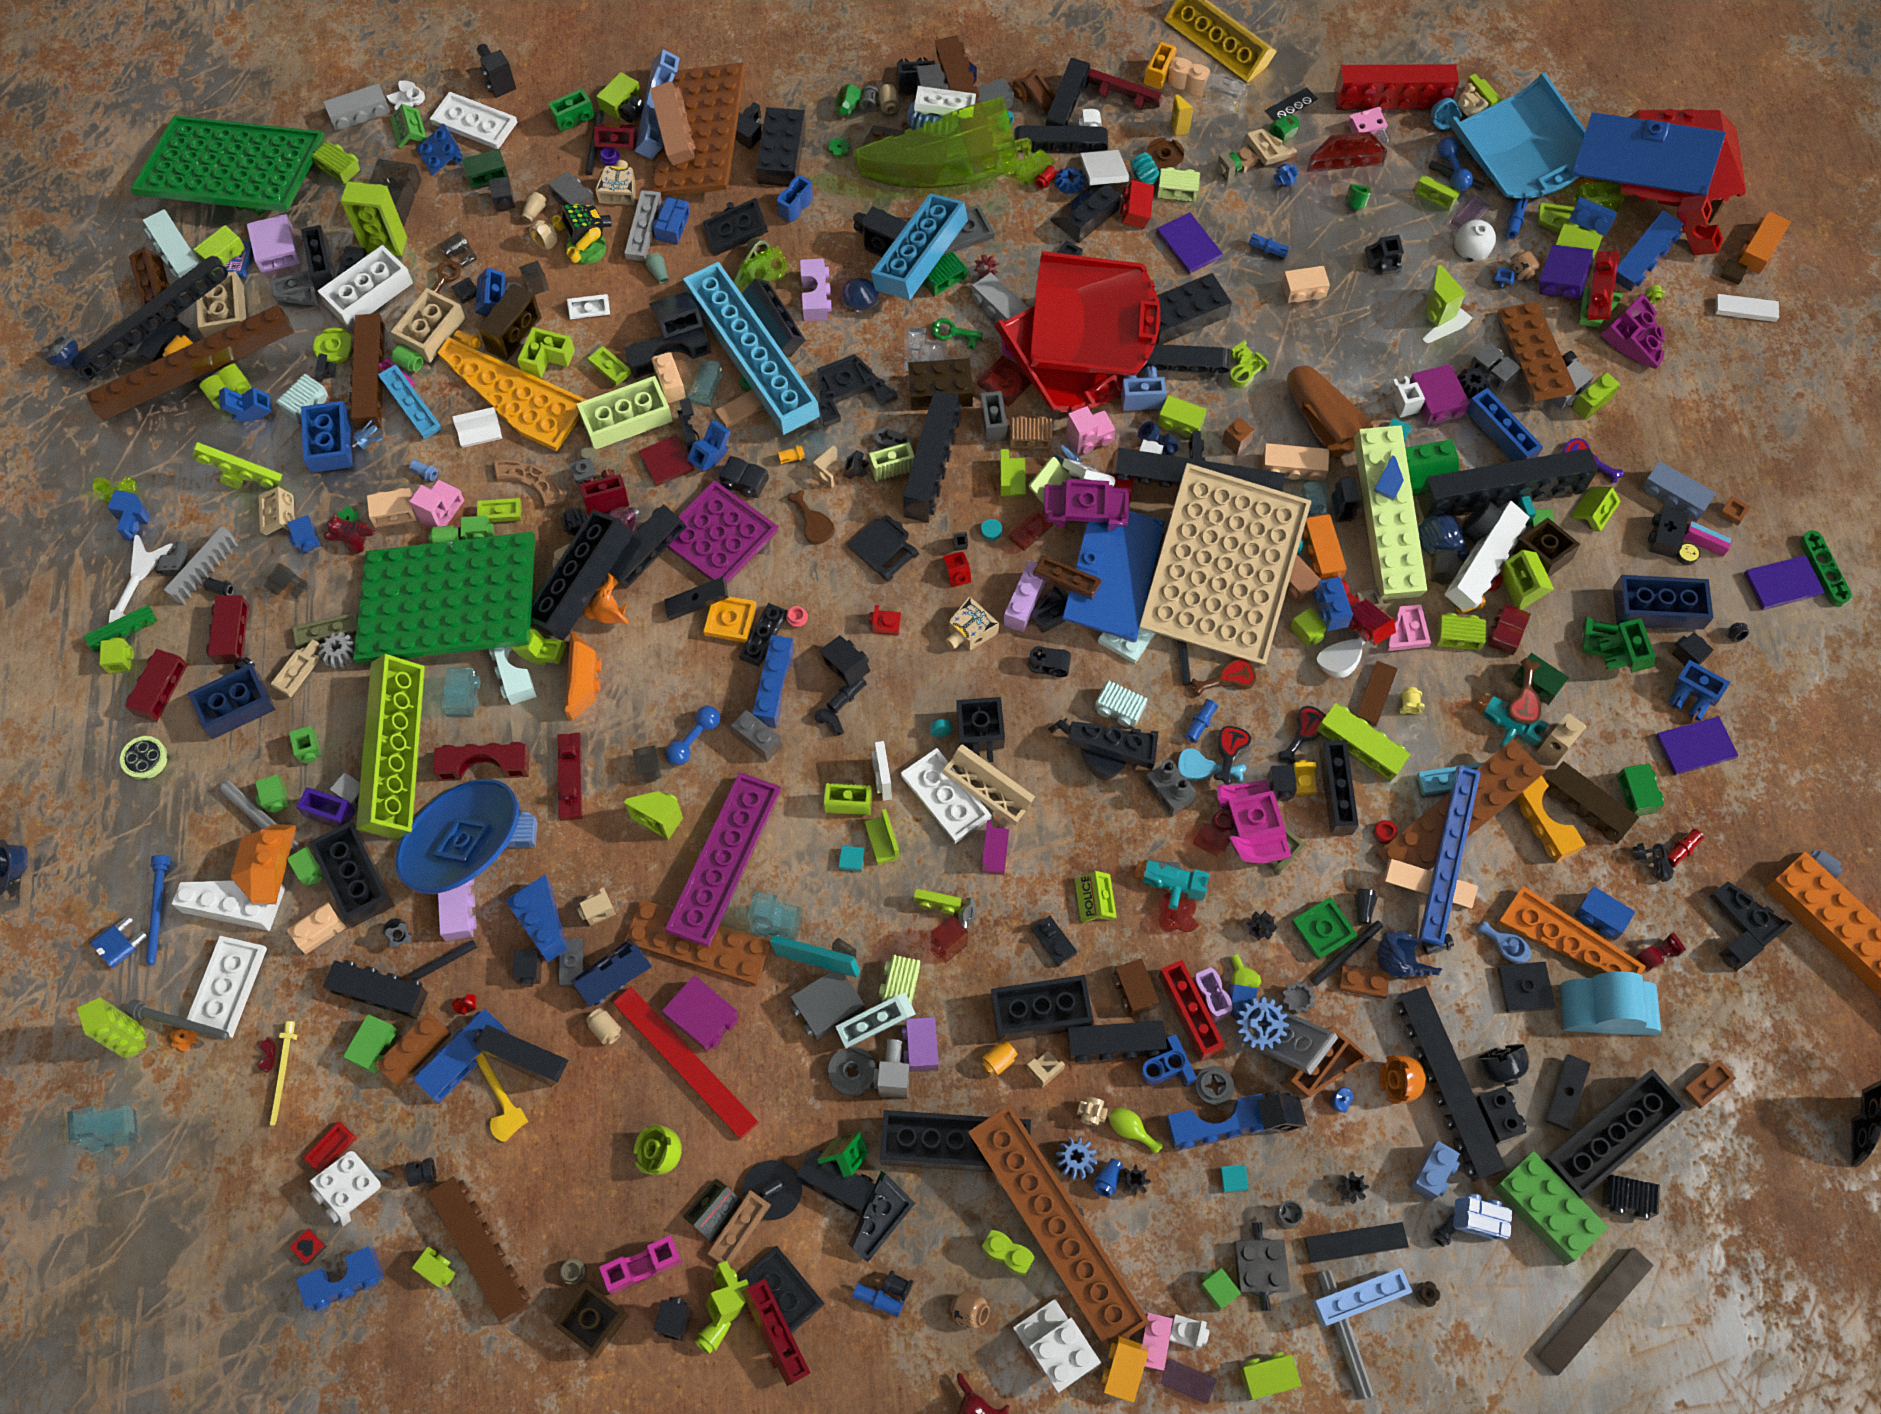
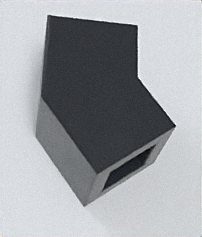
M966 531L952 533L954 551L967 550L968 538Z

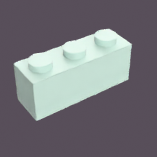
M905 992L835 1027L845 1048H848L916 1013Z

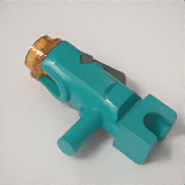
M1485 694L1481 696L1475 706V710L1479 711L1478 714L1484 716L1493 724L1505 728L1506 734L1499 745L1501 748L1514 739L1516 734L1522 737V741L1531 746L1539 744L1542 738L1535 731L1543 733L1549 726L1547 722L1539 718L1536 723L1531 725L1518 724L1509 719L1507 715V707L1510 701L1490 694L1489 696Z
M1144 859V861L1138 860L1134 878L1139 879V882H1144L1156 888L1163 887L1169 889L1171 896L1168 907L1173 910L1178 908L1181 892L1188 894V898L1204 900L1207 888L1204 886H1207L1210 877L1208 872L1196 869L1193 872L1183 870L1177 862H1162Z

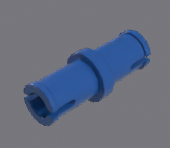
M1252 233L1248 245L1264 250L1266 254L1269 252L1283 259L1286 258L1290 248L1273 241L1274 239L1272 238L1267 239L1255 233Z
M1210 699L1205 700L1199 713L1195 714L1192 718L1193 722L1184 735L1188 741L1197 743L1203 730L1210 725L1209 720L1218 708V704Z
M859 1282L851 1297L871 1305L875 1311L880 1309L896 1316V1318H898L904 1302L883 1294L884 1291L880 1289L876 1291Z

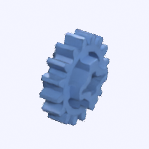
M1260 997L1259 1002L1256 998H1251V1005L1243 1003L1242 1005L1245 1010L1237 1011L1241 1019L1235 1020V1023L1240 1024L1241 1027L1236 1032L1244 1034L1241 1038L1243 1042L1250 1040L1249 1047L1254 1048L1257 1044L1258 1049L1263 1050L1266 1044L1269 1049H1272V1042L1280 1044L1279 1036L1287 1035L1283 1031V1027H1288L1289 1024L1283 1022V1019L1288 1015L1280 1013L1283 1006H1274V999H1269L1266 1003V997ZM1255 1009V1014L1248 1018L1249 1014ZM1268 1009L1274 1013L1276 1020L1269 1015ZM1258 1021H1266V1025L1258 1026ZM1248 1027H1251L1254 1031L1256 1038L1250 1034ZM1275 1029L1274 1033L1268 1037V1034Z

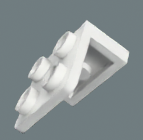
M353 1151L346 1153L310 1180L313 1190L310 1193L312 1198L318 1205L323 1203L328 1209L325 1212L333 1223L338 1221L342 1227L351 1221L349 1212L381 1187L380 1181Z

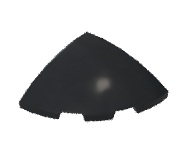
M1881 1080L1862 1089L1861 1114L1851 1118V1167L1860 1166L1869 1157L1881 1138Z

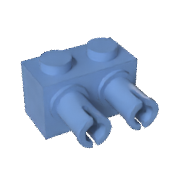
M1150 366L1144 368L1145 378H1137L1136 375H1124L1125 379H1123L1121 389L1123 411L1163 408L1167 396L1165 378L1157 377L1156 367H1151L1152 372H1150Z

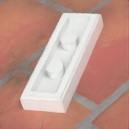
M1717 294L1715 297V314L1777 322L1779 319V301Z

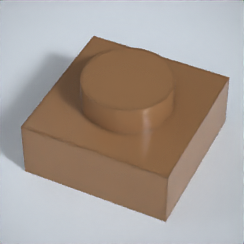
M1247 146L1236 152L1242 162L1241 170L1243 172L1258 163L1259 157Z

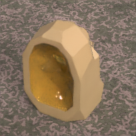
M538 220L530 226L531 238L543 250H550L557 243V234L553 225Z

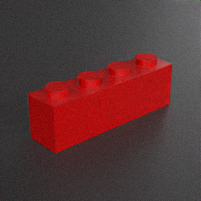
M1183 960L1161 968L1158 978L1199 1061L1201 1062L1222 1053L1225 1044Z

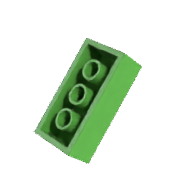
M1535 1151L1525 1156L1492 1188L1565 1265L1576 1261L1609 1228Z

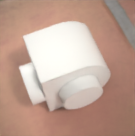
M1082 109L1081 117H1078V126L1102 127L1100 112L1096 109Z

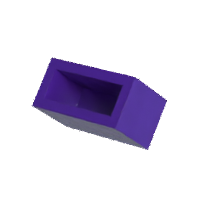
M306 787L296 806L304 817L336 828L350 822L355 813V809L347 800Z

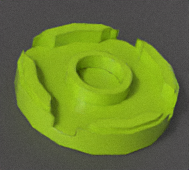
M328 328L322 331L320 336L317 335L312 345L313 352L317 358L319 353L327 355V362L342 364L353 355L351 341L354 339L343 328Z

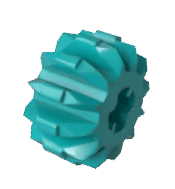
M1148 153L1139 154L1130 161L1133 174L1139 182L1153 185L1160 179L1157 166Z

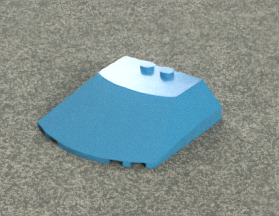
M1544 72L1521 92L1461 122L1454 116L1448 123L1473 158L1505 197L1534 198L1548 195L1563 189L1580 177L1573 176L1572 171L1586 129Z

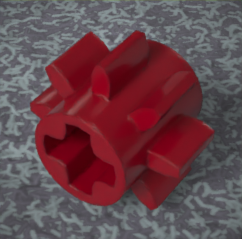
M985 254L981 255V260L974 261L977 264L974 271H977L979 274V279L990 272L993 275L998 274L996 269L999 263L994 261V256H990L987 259Z

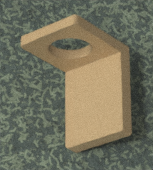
M834 445L826 452L820 453L813 462L814 473L831 488L834 487L833 475L826 468L837 459V448Z

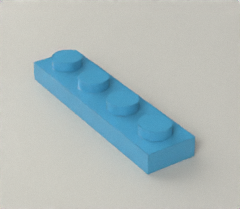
M396 364L378 374L379 379L424 440L442 430L441 425Z

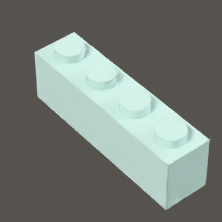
M165 209L143 219L147 227L144 229L150 240L155 239L152 242L158 253H164L161 257L167 267L170 265L173 267L169 270L176 280L200 264Z

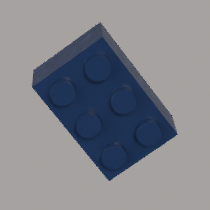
M252 664L188 692L203 729L212 739L276 710L260 674Z

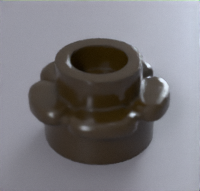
M1421 1282L1416 1287L1415 1296L1420 1304L1426 1307H1433L1436 1305V1301L1440 1300V1291L1433 1282Z

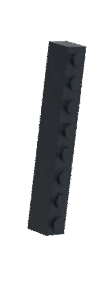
M1126 448L1115 450L1112 476H1117V480L1120 481L1136 479L1138 483L1146 485L1156 482L1159 483L1160 487L1171 488L1172 485L1180 486L1185 465L1189 463L1283 492L1285 473Z
M1426 986L1399 994L1394 1003L1396 1014L1402 1018L1405 1024V1035L1408 1039H1411L1415 1047L1413 1048L1415 1058L1418 1062L1421 1061L1426 1075V1082L1431 1084L1434 1091V1102L1438 1107H1441L1444 1114V1125L1447 1130L1451 1131L1454 1137V1148L1463 1158V1168L1466 1175L1471 1177L1473 1182L1501 1173L1506 1169V1166Z

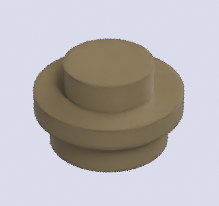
M587 446L579 450L577 455L578 461L590 457L593 466L597 463L599 454L595 448Z
M569 1259L560 1268V1277L568 1285L580 1283L585 1276V1266L578 1259Z

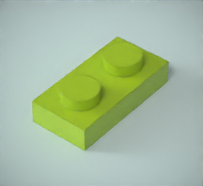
M601 346L588 357V362L616 386L632 374L631 369L604 346Z
M521 499L477 501V516H487L490 523L521 521Z
M916 888L914 904L924 910L934 908L939 909L944 914L953 915L954 913L959 914L962 898Z

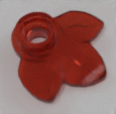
M1171 893L1165 894L1159 902L1161 913L1159 914L1158 921L1160 927L1167 932L1177 929L1183 932L1194 931L1199 926L1198 922L1192 918L1196 910L1195 901L1188 898L1179 899L1178 908L1173 910L1168 907Z

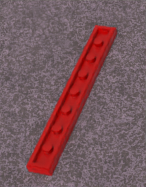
M631 986L613 1002L622 1014L740 1140L759 1123Z

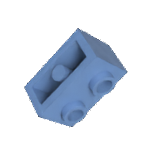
M1440 1141L1435 1142L1423 1160L1410 1189L1430 1201L1438 1196L1442 1197L1449 1186L1446 1182L1450 1174L1453 1176L1460 1163L1457 1159L1460 1153Z

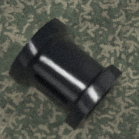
M891 1270L885 1280L882 1291H889L901 1297V1301L905 1302L914 1280L910 1279L908 1281L896 1275L894 1270Z

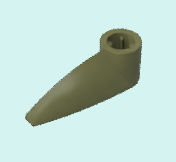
M752 238L748 241L746 246L747 254L741 262L733 281L737 288H740L770 253L768 242L758 238Z

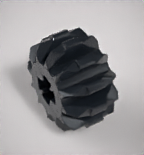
M1473 366L1469 370L1464 368L1457 376L1467 399H1471L1486 388L1490 390L1491 379L1487 378L1488 372L1482 373L1481 368L1475 370Z

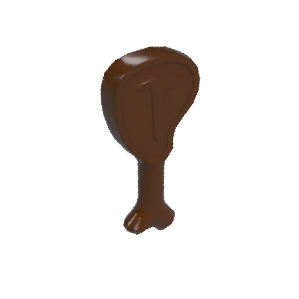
M799 490L797 493H789L788 501L794 502L804 516L806 540L813 545L829 540L835 533L832 521L823 513L808 508L803 500L804 490Z

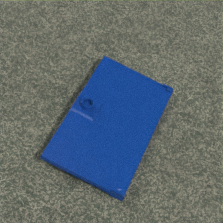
M1592 112L1572 175L1704 196L1708 194L1726 132Z
M1129 511L1128 525L1117 527L1115 530L1107 531V523L1087 522L1075 568L1102 579V584L1092 600L1069 591L1062 619L1123 638L1129 642H1137L1139 626L1165 521Z

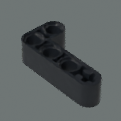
M1071 57L1047 115L1046 126H1068L1082 88L1086 89L1089 84L1088 74L1091 69L1089 62Z

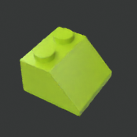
M1441 264L1437 266L1428 289L1425 308L1428 320L1433 322L1436 327L1457 316L1466 294L1464 289Z
M660 791L627 798L624 801L630 819L669 840L683 819L681 808L677 802L678 799L670 793L663 794Z

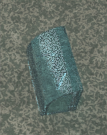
M709 360L703 361L699 365L686 399L690 398L691 403L710 407L722 377L721 362Z

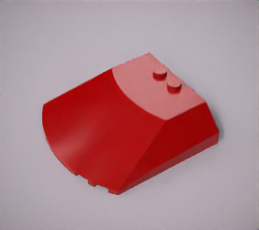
M1637 110L1629 116V118L1655 120L1726 132L1707 196L1711 204L1712 200L1721 199L1722 202L1729 201L1731 196L1737 195L1741 197L1745 195V179L1736 127L1720 110ZM1619 183L1620 194L1628 196L1629 193L1637 195L1640 201H1645L1646 198L1658 200V204L1680 206L1683 197L1700 196Z
M1042 251L1035 292L1030 350L1031 367L1135 376L1148 361L1155 346L1160 326L1159 298L1154 289V281L1150 279L1143 263Z
M1034 306L1003 322L1000 319L994 324L1008 349L1051 411L1074 412L1087 406L1091 410L1111 401L1121 393L1123 379H1125L1124 375L1031 367L1030 350Z

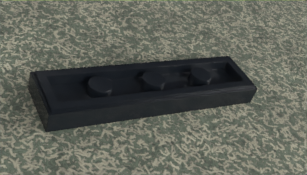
M1403 1222L1304 1238L1310 1264L1409 1247Z

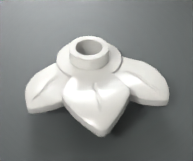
M399 81L400 91L387 95L389 102L395 105V110L401 104L412 107L423 103L425 100L424 92L410 81Z

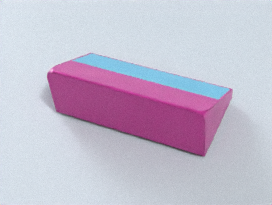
M1693 521L1690 522L1684 535L1685 540L1723 557L1729 550L1732 540Z

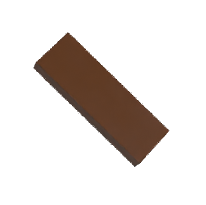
M1044 555L1033 571V576L1090 600L1094 598L1102 584V579Z
M1380 661L1376 662L1357 711V718H1362L1368 724L1377 726L1398 668Z

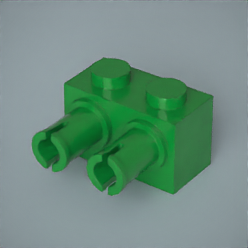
M1642 618L1619 623L1616 634L1597 638L1600 652L1617 647L1623 649V654L1604 658L1607 671L1627 666L1630 668L1631 673L1654 667L1656 656Z

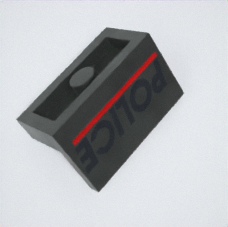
M716 1178L685 1213L683 1218L712 1243L727 1225L742 1203V1200Z

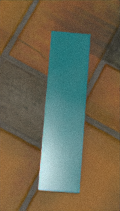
M773 935L770 940L776 956L856 978L860 973L854 956Z

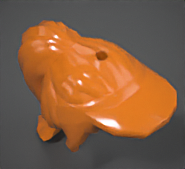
M608 573L605 584L597 589L594 597L583 610V614L587 619H597L605 624H629V621L623 616L626 611V604H623L619 610L616 600L611 595L612 589L617 585L618 581L611 573Z

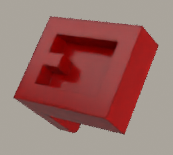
M964 551L943 556L951 587L972 582L970 566Z
M875 605L874 612L869 614V625L873 626V633L899 636L901 612L879 610V605Z

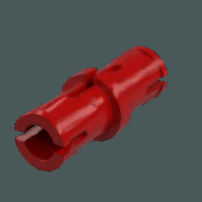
M1692 829L1684 839L1678 840L1675 843L1674 848L1667 854L1672 868H1675L1684 857H1689L1693 853V849L1704 840V836H1701V831Z

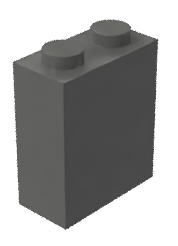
M830 971L791 996V1010L797 1018L802 1017L805 1022L802 1025L809 1037L814 1036L817 1042L835 1031V1026L865 1011L864 1003L845 974Z

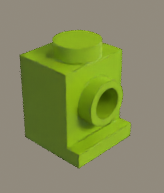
M427 1247L412 1268L434 1285L442 1288L452 1281L455 1272L448 1267L451 1263L440 1254L437 1255L438 1252L432 1248Z

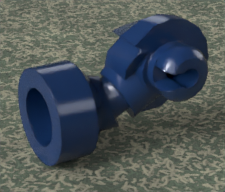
M1152 421L1145 422L1138 430V437L1142 441H1154L1159 445H1163L1164 455L1172 456L1179 449L1175 438L1170 433L1159 435V427Z

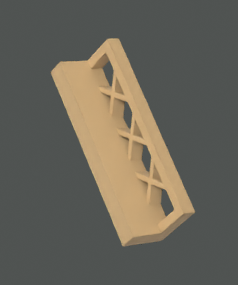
M963 744L957 749L952 760L942 771V774L1013 825L1018 823L1035 799L1034 795ZM956 765L962 770L963 775H957L950 769ZM970 780H977L981 784V788L972 786ZM988 793H995L999 796L1000 801H993L989 798ZM1007 806H1013L1020 812L1015 817L1008 812Z

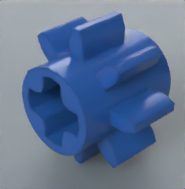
M1285 162L1275 169L1276 174H1274L1273 178L1277 185L1282 183L1284 187H1288L1296 182L1297 178L1295 176L1298 175V170L1294 164L1289 166L1288 162Z

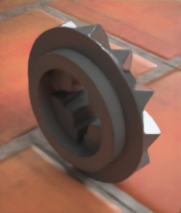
M1210 1066L1204 1068L1198 1074L1195 1090L1199 1098L1203 1099L1207 1104L1220 1105L1227 1102L1232 1096L1234 1082L1231 1075L1225 1069L1218 1066ZM1212 1076L1216 1084L1222 1085L1217 1089L1216 1094L1212 1088H1205L1211 1084Z

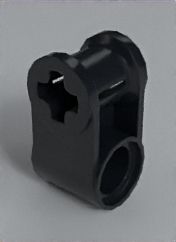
M1036 646L1030 652L1028 668L1033 673L1060 678L1067 677L1069 675L1071 653L1064 649Z

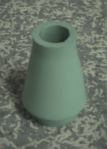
M659 253L649 255L645 259V266L657 280L658 284L667 283L669 277L664 258Z

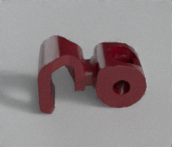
M1672 932L1660 947L1656 948L1652 945L1636 957L1640 963L1646 966L1645 970L1649 972L1665 962L1664 958L1678 957L1686 951V948L1676 934Z

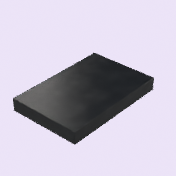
M753 198L703 221L712 252L715 256L769 232L757 198Z
M777 1245L738 1279L739 1282L747 1279L749 1287L766 1279L792 1334L825 1305Z

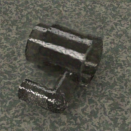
M460 231L444 240V243L440 245L448 259L453 256L456 257L463 252L466 254V257L459 261L462 268L477 259L468 241Z
M281 563L276 564L264 584L269 591L279 595L291 582L296 587L290 595L296 599L299 598L307 587L305 580L298 577L291 569Z

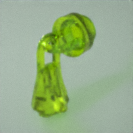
M98 477L92 482L94 491L97 494L104 493L103 499L108 503L112 498L110 494L115 490L132 493L137 489V482L130 477H125L111 490H109L112 486L111 483L104 477Z

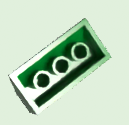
M1452 439L1405 448L1413 496L1419 495L1428 476L1459 471V456Z

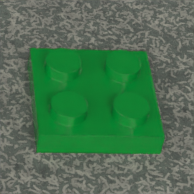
M1331 897L1294 918L1291 922L1318 961L1358 936Z

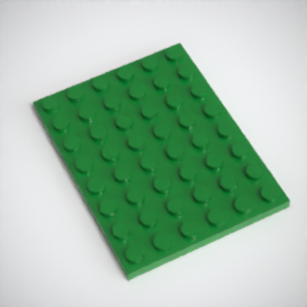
M174 115L130 189L133 195L288 212L314 161L312 153H315L320 148L325 135L323 131Z
M534 532L365 551L353 658L355 663H371L384 654L406 659L529 645L535 553Z

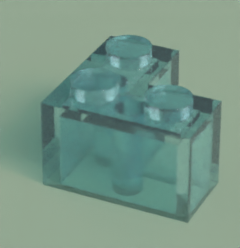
M754 891L747 918L751 931L757 936L768 937V935H777L797 941L803 911L802 907L779 903L777 895Z
M90 1106L67 1112L69 1141L89 1152H100L105 1147L111 1145L116 1147L129 1144V1141L138 1139L136 1110L129 1106L100 1111Z

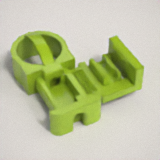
M1245 340L1231 349V357L1240 361L1239 365L1231 370L1229 377L1231 385L1236 388L1246 387L1253 381L1254 375L1263 368L1267 370L1269 364L1259 352H1256L1254 356V353L1246 347L1247 341ZM1242 374L1247 377L1244 381L1237 380Z

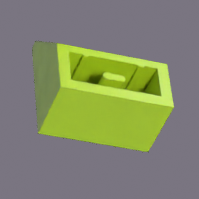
M1522 550L1505 561L1501 575L1516 608L1523 610L1554 590L1536 552Z

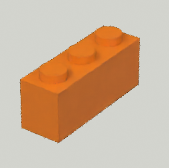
M1771 211L1767 213L1765 218L1760 217L1754 227L1758 230L1751 232L1746 240L1750 242L1749 245L1744 244L1739 252V255L1742 256L1739 263L1747 265L1748 269L1760 274L1791 221Z
M1330 514L1308 517L1301 538L1305 539L1306 542L1305 550L1307 557L1312 562L1311 570L1321 580L1331 579L1335 576H1339L1343 580L1347 568Z

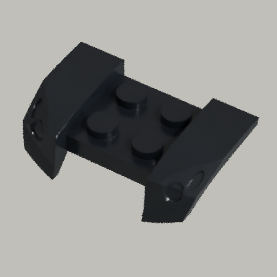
M168 322L144 340L137 353L154 362L164 357L162 355L165 352L164 349L177 335L180 337L185 335L193 343L201 339L186 333L190 328L181 322ZM215 370L205 373L191 381L195 382L197 380L199 382H202L206 378L212 376Z

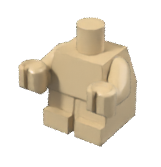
M1471 83L1466 84L1457 102L1458 107L1468 117L1488 107V102L1478 92L1471 93L1475 90Z

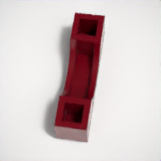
M511 742L505 745L489 743L484 746L466 744L462 747L444 745L440 748H435L433 773L438 781L461 780L465 772L472 766L479 763H492L501 768L506 778L529 777L530 752L526 744L521 742Z

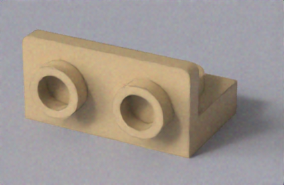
M276 487L259 495L261 533L268 535L281 528L290 531L287 522L295 520L293 494L280 487Z

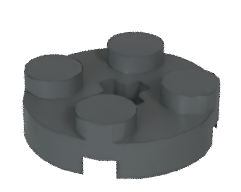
M848 1047V1049L840 1050L834 1054L828 1066L830 1083L836 1091L845 1096H861L874 1084L875 1062L871 1055L862 1048ZM856 1066L858 1075L848 1077L846 1069Z

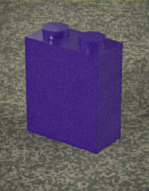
M1552 244L1539 280V294L1580 299L1593 264V249Z

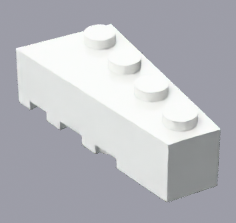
M234 881L180 882L172 905L181 913L270 931L285 887L281 884L276 905L252 904Z

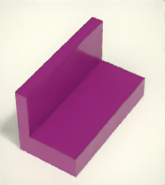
M987 820L982 872L1004 875L1009 829L991 827L992 821Z

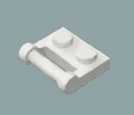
M1064 458L1062 467L1069 470L1068 474L1080 477L1082 480L1109 481V485L1114 486L1115 478L1113 476L1097 471L1090 464Z

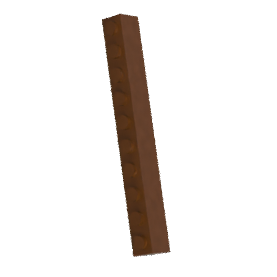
M277 304L86 393L92 410L105 421L294 333L288 316Z

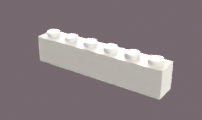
M1512 501L1498 508L1502 511L1500 520L1485 537L1477 541L1444 594L1463 612L1471 607L1476 608L1481 603V596L1492 585L1490 581L1500 572V565L1508 559L1509 550L1517 544V537L1527 527L1525 524L1530 517Z

